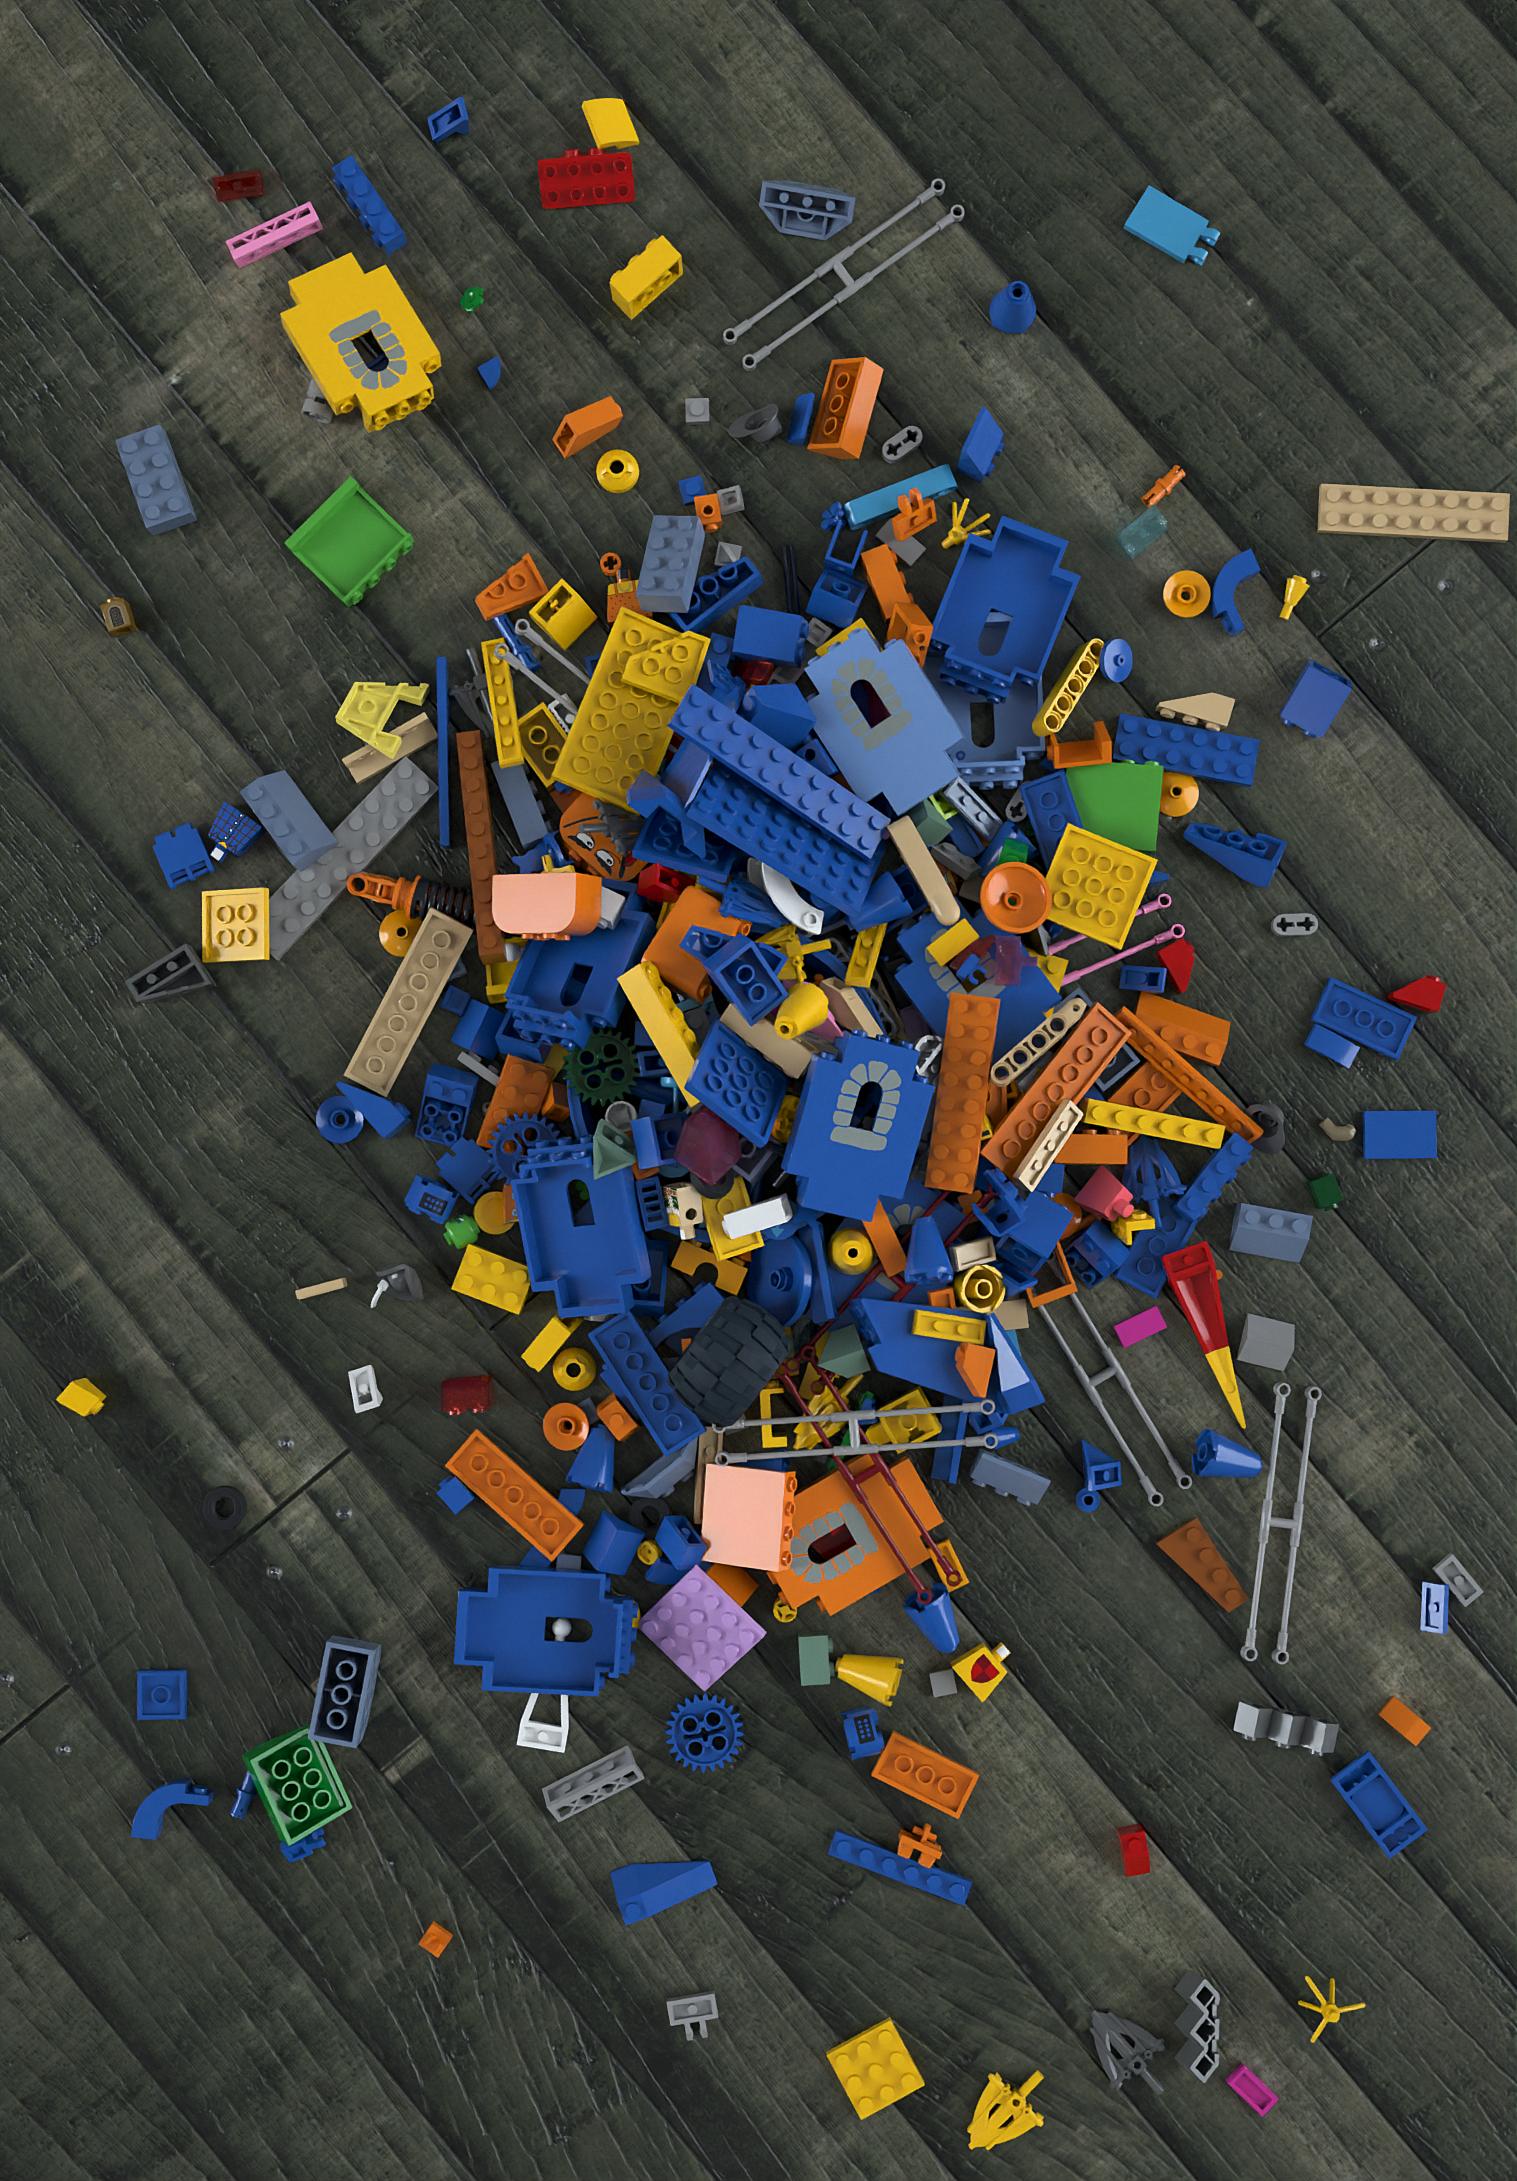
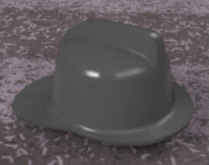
M770 404L740 416L730 425L728 429L729 435L735 438L749 435L757 442H764L780 434L782 426L776 416L778 406Z
M1269 1099L1264 1103L1251 1105L1247 1108L1245 1114L1264 1130L1262 1136L1252 1142L1253 1146L1262 1153L1276 1154L1283 1148L1285 1142L1283 1130L1284 1114L1282 1110Z

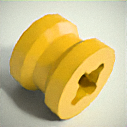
M778 1597L773 1605V1613L777 1620L787 1623L795 1618L797 1608L793 1610L790 1604L785 1606L781 1598Z

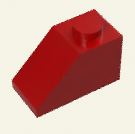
M657 862L640 871L637 893L655 902L676 903L685 888L691 885L695 887L696 880L668 867L661 866Z
M1184 938L1155 953L1162 968L1167 969L1166 975L1178 995L1187 990L1195 960L1193 953H1195L1194 948L1188 940L1185 942Z
M1426 975V977L1419 978L1388 994L1387 999L1435 1013L1439 1011L1447 984L1440 982V978L1436 976Z
M1141 1824L1117 1828L1126 1877L1150 1873L1147 1840Z

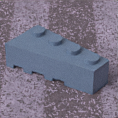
M498 760L491 763V767L521 844L527 853L543 842V837L553 832L549 820L545 822L542 816L546 812L541 800L536 801L534 794L538 793L534 781H528L526 774L530 773L526 761L524 760L525 764L501 769Z

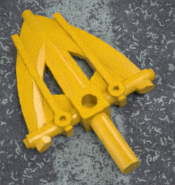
M792 923V925L786 924L779 927V929L777 928L763 935L754 942L765 943L771 947L780 946L776 950L788 957L777 976L779 981L796 980L803 983L804 979H807L805 972L802 971L804 966L803 955L831 949L830 939L801 945L798 934L795 935L797 926Z
M862 1373L850 1377L843 1387L837 1390L849 1410L851 1406L847 1404L849 1402L847 1396L864 1377ZM821 1384L818 1385L817 1389L815 1390L816 1392L822 1390ZM827 1385L821 1395L813 1394L807 1404L813 1416L828 1415L831 1412H843ZM817 1421L827 1438L837 1433L849 1423V1421ZM801 1422L794 1429L797 1436L793 1448L796 1451L804 1447L811 1450L817 1443L822 1441L810 1422Z
M1038 2070L1019 2090L1014 2087L1012 2091L1010 2090V2084H1004L998 2073L995 2075L990 2073L988 2075L990 2081L978 2101L973 2121L967 2128V2132L971 2134V2142L968 2144L970 2149L973 2150L975 2147L985 2146L987 2150H990L995 2144L1016 2138L1035 2125L1041 2127L1044 2124L1042 2120L1044 2116L1038 2112L1034 2113L1031 2110L1032 2105L1030 2103L1026 2104L1025 2098L1044 2078ZM996 2103L1001 2104L989 2117V2111ZM1011 2115H1013L1014 2119L1007 2126L1000 2127Z

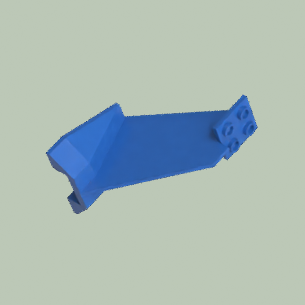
M709 659L707 666L710 681L715 686L710 696L736 713L743 697L747 693L746 684L738 676L735 678L731 676L723 664L719 662L716 664ZM685 738L660 780L644 769L640 772L626 792L627 805L645 818L658 806L681 822L684 846L703 859L706 856L704 826L687 817L686 813L714 757Z
M865 1297L848 1300L850 1304L848 1307L849 1312L854 1320H858L861 1326L859 1332L865 1342L868 1341L869 1344H874L867 1348L877 1371L971 1403L982 1402L983 1399L990 1398L995 1403V1411L997 1413L1015 1414L1045 1402L1034 1377L995 1313H976L975 1311L865 1299ZM914 1310L987 1321L984 1345L979 1346L995 1349L996 1351L985 1398L972 1395L956 1368L955 1352L961 1343L964 1342L911 1334ZM987 1402L983 1407L992 1409V1404Z

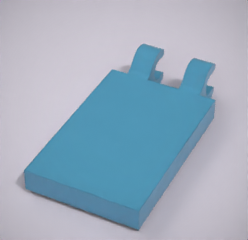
M1151 186L1147 187L1124 225V229L1184 264L1188 258L1199 266H1202L1208 252L1202 248L1194 247L1198 239L1213 247L1220 235L1218 230L1207 228L1209 220Z

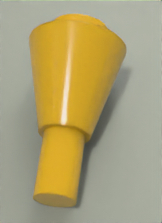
M1293 575V578H1287L1285 604L1280 613V618L1284 620L1289 619L1293 607L1309 588L1305 578Z

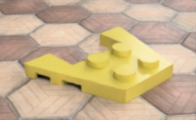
M355 682L336 715V722L381 753L393 759L402 743L401 737L382 732V729L398 700L422 706L430 691L429 684L420 683V686H409L408 683H399L398 686H386L382 682Z

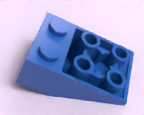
M434 1063L427 1074L415 1137L451 1147L461 1136L464 1137L475 1101L480 1075Z

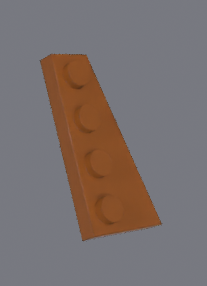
M1196 1517L1155 1542L1226 1611L1231 1612L1249 1600Z

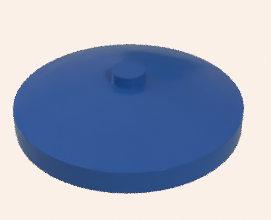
M794 1234L782 1240H764L765 1246L752 1250V1262H748L746 1273L748 1300L768 1311L784 1328L793 1325L801 1317L808 1304L812 1287V1268L808 1252L802 1241Z

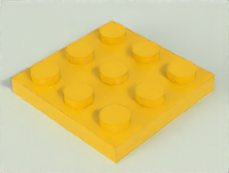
M269 888L202 891V962L220 963L269 960Z
M890 2017L826 2052L832 2067L861 2120L925 2085Z

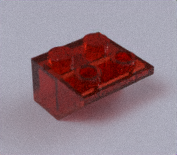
M492 1374L451 1378L442 1381L441 1411H448V1415L463 1414V1412H466V1409H472V1413L485 1412L495 1403Z

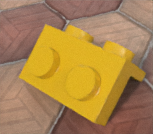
M1134 1207L1133 1213L1129 1217L1125 1218L1119 1215L1115 1221L1111 1222L1112 1233L1126 1245H1132L1131 1231L1155 1229V1219L1140 1209V1207Z

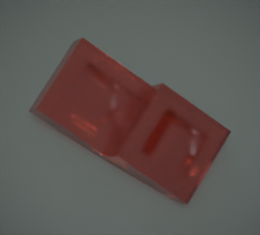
M743 661L737 663L731 676L741 678L748 689L751 684L757 686L766 685L775 667L772 662Z
M990 935L968 946L950 963V969L957 973L972 953L981 961L996 943V937Z

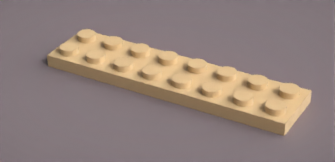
M1321 484L1319 486L1317 533L1505 543L1508 541L1510 494Z
M433 907L430 908L344 1076L387 1097L474 931L473 928Z

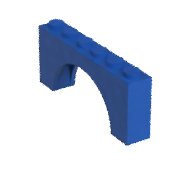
M704 1281L693 1289L696 1293L689 1300L685 1296L674 1305L677 1308L675 1312L671 1315L666 1312L656 1320L659 1324L656 1328L651 1330L648 1327L644 1331L655 1349L665 1338L679 1330L702 1328L726 1298L712 1281L708 1284ZM604 1364L602 1368L605 1371L600 1376L636 1419L640 1416L607 1364Z

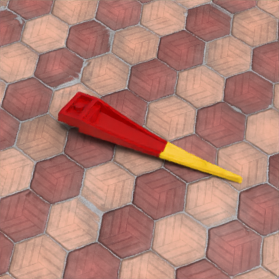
M1202 1241L1160 1256L1168 1277L1167 1280L1241 1428L1245 1429L1246 1425L1224 1322L1215 1262L1207 1241Z

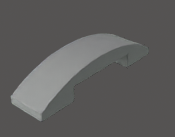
M813 617L809 622V636L805 638L806 656L805 660L801 663V669L777 667L763 685L796 684L804 674V669L809 666L807 662L815 657L813 652L826 643L833 630Z

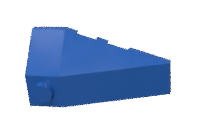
M1194 822L1189 824L1183 835L1184 839L1243 880L1264 888H1268L1287 844L1286 841L1266 834L1256 833V837L1243 835V830L1237 829L1234 832H1224L1218 826Z
M691 925L679 947L703 963L732 940L734 936ZM754 942L772 971L778 976L788 957L768 944Z
M709 1860L680 1861L679 1863H632L610 1872L617 1903L625 1925L650 1917L717 1885V1880Z

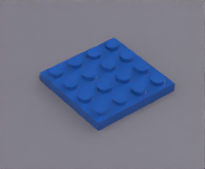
M658 806L648 816L633 848L632 858L654 864L658 862L661 866L683 871L691 875H702L708 879L726 883L740 848L704 827L706 856L702 859L684 846L681 822Z
M716 1019L708 1029L684 1089L751 1142L762 1148L767 1144L791 1078L765 1059L754 1048L749 1047L744 1040Z

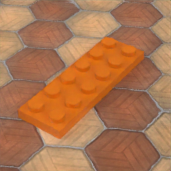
M479 1429L472 1433L445 1465L551 1562L555 1560L585 1525Z

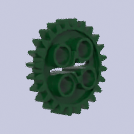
M602 1028L598 1029L597 1034L592 1030L584 1050L574 1048V1050L566 1049L571 1055L563 1056L562 1059L568 1062V1065L562 1066V1070L569 1072V1074L563 1077V1080H571L567 1088L575 1087L577 1090L573 1096L576 1097L581 1093L583 1095V1103L590 1098L591 1106H594L596 1101L600 1100L601 1107H604L606 1100L610 1104L615 1103V1097L623 1101V1092L627 1095L631 1094L628 1086H637V1083L632 1080L641 1076L635 1072V1069L639 1068V1063L634 1061L638 1059L637 1054H632L636 1046L628 1047L626 1044L630 1038L622 1041L620 1039L621 1032L613 1036L612 1028L607 1031V1034L603 1033ZM612 1046L616 1050V1056L607 1058L603 1053L604 1047ZM582 1053H589L593 1058L592 1064L584 1065L581 1063L580 1055ZM619 1059L622 1060L621 1064L607 1067L604 1073L601 1070H595L588 1074H581L582 1070L595 1068L599 1061L605 1065ZM611 1070H620L623 1073V1079L621 1081H614L610 1076ZM590 1076L597 1077L600 1081V1086L594 1089L590 1088L587 1084V1078Z

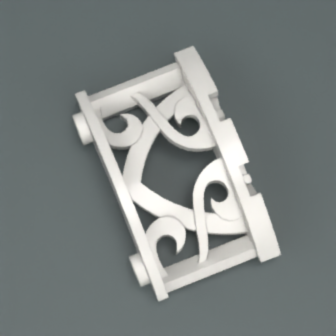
M749 858L747 880L771 897L779 911L797 926L795 932L807 938L819 935L821 933L824 912L806 903L797 894L789 878L758 859Z

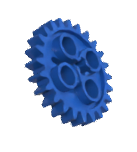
M524 1112L522 1119H520L516 1113L513 1115V1122L506 1117L504 1119L506 1126L498 1123L497 1127L500 1131L491 1132L495 1140H488L487 1143L492 1145L493 1149L487 1150L486 1153L492 1154L493 1158L487 1162L495 1163L496 1166L491 1171L499 1170L498 1180L503 1177L507 1178L506 1186L511 1183L513 1178L519 1175L515 1169L516 1163L518 1161L525 1162L528 1157L527 1155H521L520 1152L523 1148L514 1137V1133L519 1135L520 1141L525 1148H531L535 1145L536 1141L542 1139L557 1142L556 1136L560 1131L552 1132L551 1129L554 1124L551 1123L546 1126V1117L537 1121L536 1113L529 1119L527 1112ZM527 1128L532 1129L536 1134L532 1142L527 1141L524 1137V1132ZM505 1141H512L514 1143L515 1150L512 1154L504 1151L503 1144Z
M696 1692L694 1700L691 1701L686 1696L685 1705L680 1702L677 1703L679 1711L671 1710V1715L675 1719H667V1724L672 1727L667 1728L665 1733L672 1736L667 1738L666 1743L674 1744L670 1748V1753L678 1752L676 1761L682 1758L685 1759L683 1767L691 1763L692 1771H695L697 1766H701L702 1773H704L706 1766H710V1769L714 1772L715 1764L724 1768L723 1760L725 1759L731 1763L732 1757L730 1753L738 1754V1749L735 1745L741 1746L742 1740L737 1737L743 1736L744 1731L737 1728L741 1727L743 1722L741 1720L735 1721L739 1716V1711L732 1713L731 1710L734 1704L731 1703L725 1706V1697L717 1701V1693H714L710 1699L707 1692H704L703 1698H699ZM715 1712L720 1716V1719L712 1723L707 1719V1715ZM687 1718H693L697 1725L693 1728H687L683 1721ZM720 1726H725V1727H726L724 1730H721V1729L713 1730V1729H716V1728H718V1727H720ZM702 1727L709 1731L707 1737L700 1733ZM686 1734H688V1735L696 1734V1735L691 1736L690 1738H686V1739L684 1738V1735H686ZM716 1736H722L726 1742L722 1746H716L712 1740ZM692 1742H699L702 1745V1749L694 1752L689 1748V1745Z

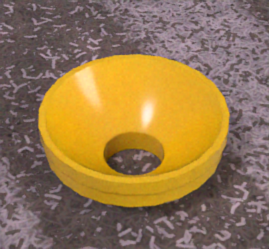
M616 449L606 452L597 464V479L601 486L609 492L624 493L634 487L639 478L637 461L630 453L624 450ZM615 461H619L624 465L623 471L619 474H615L610 470L611 464Z
M567 1348L554 1361V1378L561 1387L567 1390H582L588 1387L595 1378V1360L583 1348ZM570 1363H577L580 1366L581 1372L577 1377H571L567 1374L566 1369Z

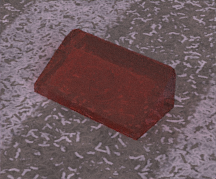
M260 168L219 174L212 177L218 202L264 195Z

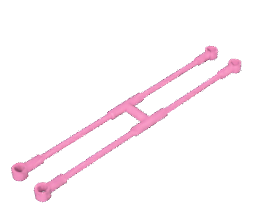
M1168 894L1159 895L1156 900L1140 906L1135 916L1147 914L1159 908H1167L1171 904V897ZM1161 897L1166 899V905L1160 903ZM1175 924L1169 930L1154 936L1149 941L1079 971L1075 970L1065 974L1061 986L1078 980L1082 975L1154 944L1159 945L1170 939H1179L1184 935L1185 929L1181 924ZM1174 928H1178L1180 930L1179 936L1174 934ZM1078 934L1067 940L1062 939L1048 945L1049 955L1065 949L1068 945L1087 938V936Z

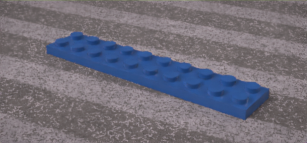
M694 684L689 686L670 719L668 727L864 860L868 861L871 859L891 819Z

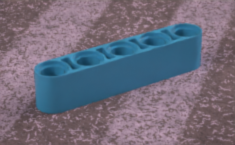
M949 464L854 499L844 504L842 509L850 529L855 530L900 513L901 510L898 507L897 498L905 494L909 499V490L912 488H917L920 491L922 500L927 497L933 500L954 491L958 486Z

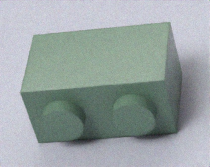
M827 1631L798 1633L801 1686L830 1684V1677H834V1662H829L828 1654L833 1652L832 1638H827Z

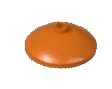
M1007 862L995 867L985 877L980 890V902L983 912L993 925L1008 933L1022 934L1036 929L1045 921L1051 909L1052 895L1046 879L1034 867L1021 862ZM1008 899L1014 901V906L1008 903Z

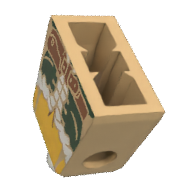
M682 1181L661 1186L669 1225L680 1228L682 1240L695 1238L694 1224L703 1222L701 1194L690 1182Z

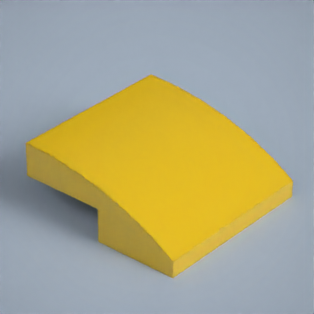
M602 98L583 101L582 109L598 149L615 145L617 149L639 145V139L623 99Z

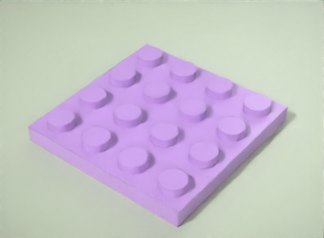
M697 1565L638 1621V1628L704 1692L766 1634V1631Z

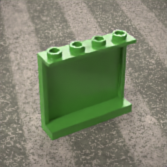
M350 476L284 543L349 608L352 604L355 605L362 599L363 593L368 588H373L379 582V577L385 571L388 572L395 566L396 559L401 554L405 555L412 549L414 539Z
M1121 760V763L1112 762L1067 767L1066 777L1084 830L1142 854L1156 855L1164 766H1159V763L1154 761H1146L1145 765L1135 764L1133 760Z

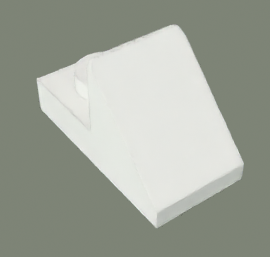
M368 1365L348 1372L355 1412L359 1413L380 1406L383 1397L377 1389L373 1367Z

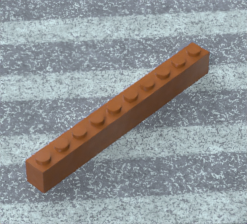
M480 730L456 733L479 956L483 965L507 962L504 931L496 925L492 915L493 875H498L484 741Z

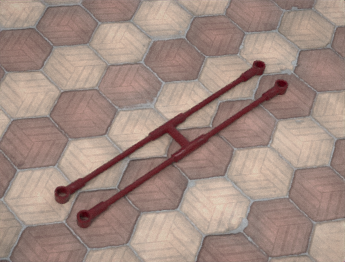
M989 1184L986 1193L976 1203L980 1210L984 1209L995 1196H998L997 1193L992 1192L991 1184ZM944 1190L921 1217H929L951 1191ZM973 1210L943 1242L945 1249L976 1216ZM912 1227L899 1240L901 1247L911 1237ZM881 1260L875 1264L863 1278L864 1281L838 1308V1317L850 1305L848 1300L856 1298L881 1272L888 1277ZM898 1273L888 1277L900 1288L889 1301L900 1303L917 1283H905V1279ZM836 1320L826 1322L807 1344L814 1346ZM860 1335V1336H859V1339H860V1341H861V1343H862L864 1340H863L862 1336ZM804 1344L793 1357L786 1360L785 1365L789 1372H796L799 1369V1365L804 1359L801 1351L807 1344ZM805 1349V1354L808 1355L812 1349ZM794 1360L797 1363L795 1369L788 1367L789 1361ZM826 1370V1374L831 1380L836 1373ZM822 1377L811 1383L810 1389L815 1395H821L825 1390L826 1384ZM816 1383L822 1385V1390L819 1392L813 1390V1386Z
M811 1344L805 1345L801 1351L802 1357L809 1360L816 1373L822 1377L843 1412L850 1411L827 1376L826 1369L817 1366L819 1358L816 1355V1348ZM805 1349H812L813 1355L807 1356L805 1354ZM782 1362L780 1366L784 1368L785 1372L779 1374L776 1371L774 1375L780 1378L789 1393L793 1394L805 1415L813 1416L796 1390L797 1386L788 1374L787 1366ZM810 1422L826 1448H834L818 1422ZM859 1426L861 1440L864 1444H871ZM870 1453L869 1455L874 1464L855 1476L839 1456L831 1454L838 1465V1470L860 1504L864 1505L908 1574L909 1581L918 1593V1601L922 1604H928L932 1599L931 1590L925 1587L918 1575L912 1571L867 1501L868 1497L859 1485L879 1472L887 1484L893 1488L936 1555L937 1562L946 1574L947 1583L952 1587L958 1586L961 1582L960 1573L954 1570L945 1555L941 1554L896 1483L897 1480L880 1453ZM951 1575H956L958 1577V1580L952 1582L949 1579V1577ZM926 1592L929 1594V1598L923 1599L920 1594Z

